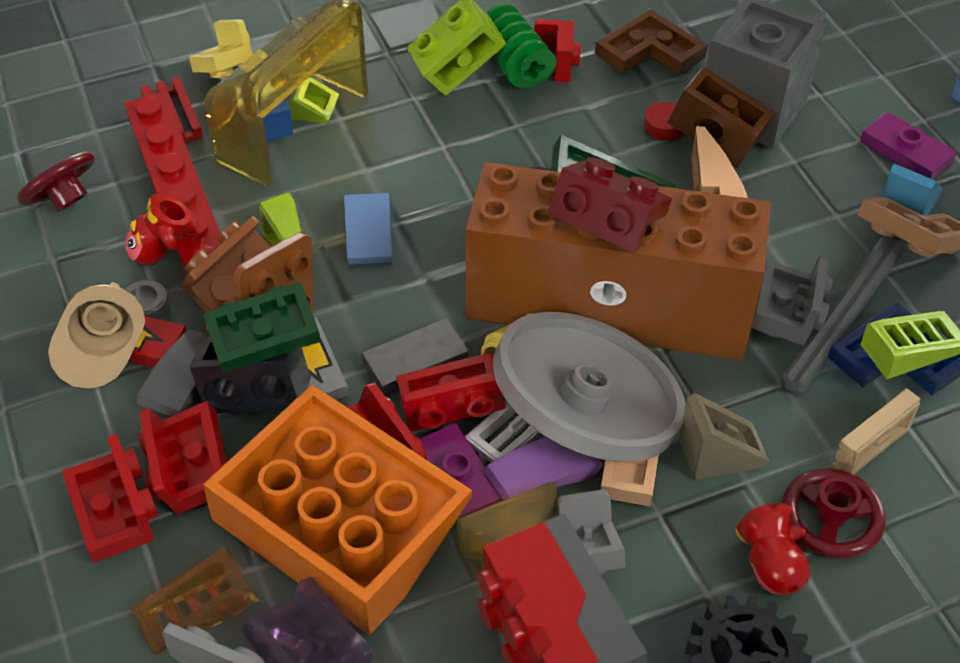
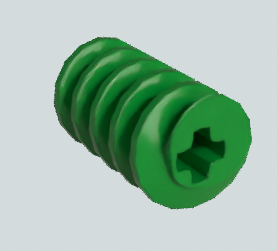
M499 4L488 10L487 14L507 43L492 56L494 62L515 87L526 89L542 84L555 70L557 63L555 55L548 49V46L533 31V28L513 5Z

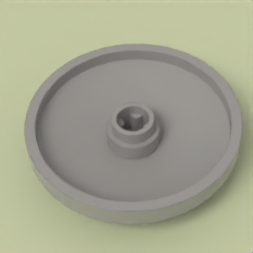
M563 312L529 314L517 319L507 327L494 353L493 371L495 380L502 395L515 412L547 438L581 454L609 461L632 462L646 460L665 451L672 444L684 423L685 398L677 380L667 366L640 342L600 321Z

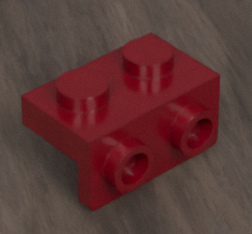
M590 157L585 161L562 167L548 209L549 214L629 252L639 249L647 225L665 217L673 199L658 192L659 186L656 183L641 177H631L628 179L614 172V165L598 158Z

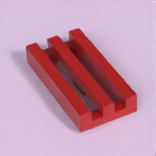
M180 77L172 78L173 85L166 86L164 81L156 82L157 89L150 90L148 85L140 86L142 97L165 92L184 143L203 138L201 126ZM172 96L177 97L190 131H184L171 100Z

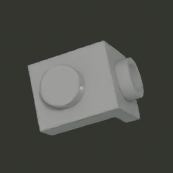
M597 490L559 496L557 498L558 516L566 515L599 573L602 574L607 570L626 568L625 549L612 523L611 497L608 491Z

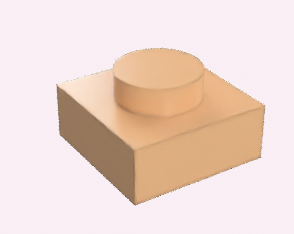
M658 455L646 460L632 462L605 460L600 490H607L611 500L651 506Z

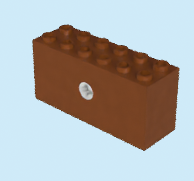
M484 162L466 226V319L509 325L529 313H571L610 325L631 336L644 346L744 361L765 273L771 201L659 186L658 192L673 198L667 215L649 223L639 249L629 252L549 214L548 209L560 172Z

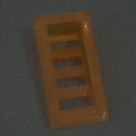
M223 547L133 606L131 610L152 651L159 655L168 649L162 635L164 628L156 615L157 612L165 609L172 624L183 629H187L188 626H195L206 631L243 612L258 602L259 597L238 561ZM226 578L231 587L222 592L217 582ZM206 588L212 600L203 604L197 592ZM183 599L186 600L192 611L185 618L177 605V602Z

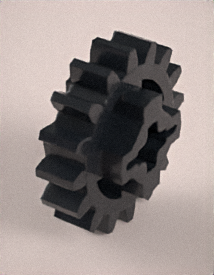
M751 594L746 605H739L733 595H728L723 610L714 603H709L706 607L704 618L695 617L690 632L692 636H688L685 647V654L691 656L689 663H811L812 656L804 653L808 642L807 634L792 633L797 620L794 615L780 619L776 616L778 603L773 601L766 609L758 607L756 595Z

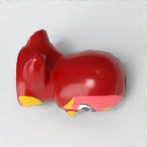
M153 194L148 200V212L140 214L131 222V228L125 238V248L128 257L132 261L144 266L155 265L164 258L168 248L172 250L177 249L175 237L187 232H196L197 223L186 205L176 198L163 194Z
M770 503L758 506L748 512L735 528L739 539L743 543L749 544L752 548L748 554L749 562L753 567L758 583L763 589L777 596H790L799 592L807 584L811 574L806 557L794 542L806 535V530L797 525H791L790 516L793 508L785 503Z

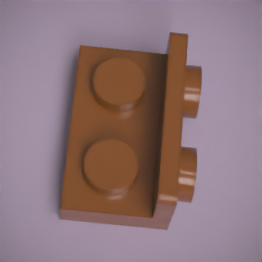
M254 215L243 225L235 220L218 236L217 240L221 244L212 253L209 254L203 249L184 267L188 275L181 288L205 312H209L235 297L233 278L235 269L242 263L271 248L255 231L260 221Z

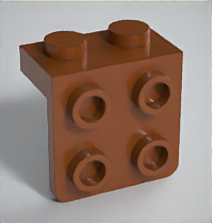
M298 232L239 265L233 275L235 297L226 302H240L264 294L276 286H289L301 282L313 312L311 237Z

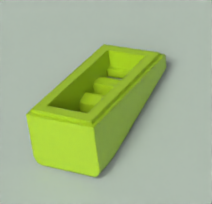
M290 193L260 202L259 211L262 231L271 247L298 232H302L295 201Z
M945 311L887 318L867 324L860 345L884 377L890 379L959 355L960 330ZM936 328H939L948 340H944ZM926 332L933 342H929L922 333ZM913 337L917 344H913L909 338ZM899 341L902 346L898 347L895 342Z

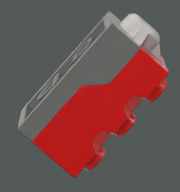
M565 514L483 546V570L477 573L482 590V598L477 600V604L489 631L497 629L498 633H502L507 641L506 644L501 646L505 663L646 662V650Z

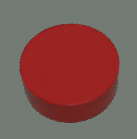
M658 102L647 108L644 129L650 136L659 140H673L683 134L667 123L676 104Z

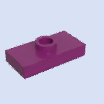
M888 111L865 128L860 142L898 165L933 180L954 162L957 151Z
M456 423L420 438L427 454V461L472 490L471 499L456 520L459 527L505 506L504 500L484 473L486 467Z

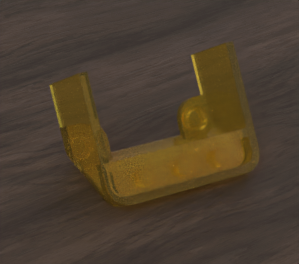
M331 0L299 15L225 79L209 90L205 98V107L216 162L268 187L273 182L263 118L312 74L361 97L368 94L362 8L358 3L352 0Z

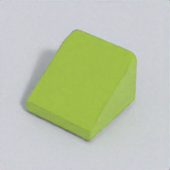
M303 74L287 101L291 111V119L327 124L339 93Z

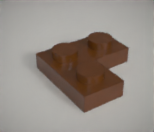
M648 9L598 40L595 45V55L622 73H625L651 56L680 75L706 58L708 45L653 10Z

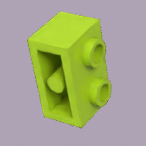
M459 0L409 44L407 49L423 77L447 96L507 43L489 15L474 0Z

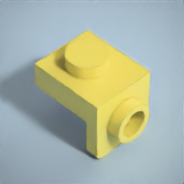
M242 19L214 22L219 46L189 56L192 72L210 73L211 78L232 74L234 72L233 66L254 59L250 46V36Z

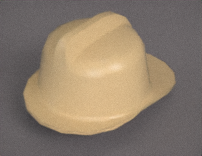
M111 282L110 285L89 286L74 295L58 322L51 337L48 350L51 367L61 380L74 387L90 389L104 386L119 376L125 368L145 324L143 307L135 296L120 288L119 284Z

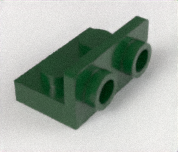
M301 282L289 286H276L264 294L240 302H226L215 310L203 313L223 373L321 341L317 324Z

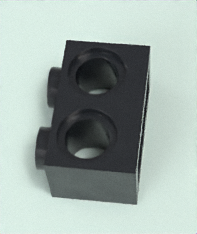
M203 337L189 367L202 403L208 401L216 410V413L238 414L249 411H284L307 390L311 379L302 347L223 373L211 337Z

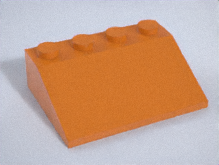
M314 385L305 390L203 484L211 519L369 636L406 597L472 497V490Z

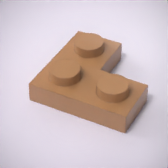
M888 197L863 199L857 215L871 222L870 228L873 231L887 237L898 236L909 242L907 247L911 251L925 257H934L935 254L941 253L954 254L955 251H960L959 220L945 213L923 216Z

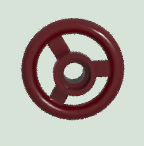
M83 151L51 166L19 191L17 195L18 202L22 205H31L49 196L51 203L58 212L72 206L88 194L78 178L92 167L95 162L94 155L89 151Z
M831 468L811 470L795 478L784 492L782 503L788 504L793 508L790 516L791 525H797L806 530V535L797 541L816 554L837 559L857 557L870 551L884 534L886 527L884 505L876 491L854 474ZM800 496L817 509L818 518L822 522L819 537L812 534L799 518L797 504ZM870 516L869 527L863 536L851 542L836 543L838 529L844 526L848 519Z

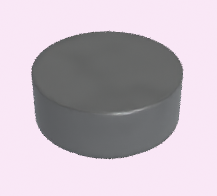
M141 280L130 284L124 289L134 295L141 304L144 316L161 320L168 313L169 300L167 292L160 283L152 280Z

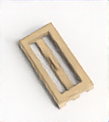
M906 388L840 441L839 447L841 449L836 452L835 459L837 461L832 464L831 469L856 474L910 430L920 406V398Z

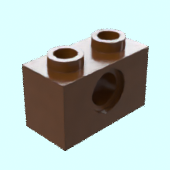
M703 66L684 89L667 123L693 140L696 126H704L727 155L731 164L738 168L756 145L775 112Z

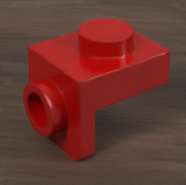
M536 19L534 32L540 36L541 40L548 46V49L556 56L555 82L570 83L572 66H580L581 43L573 42L574 21Z

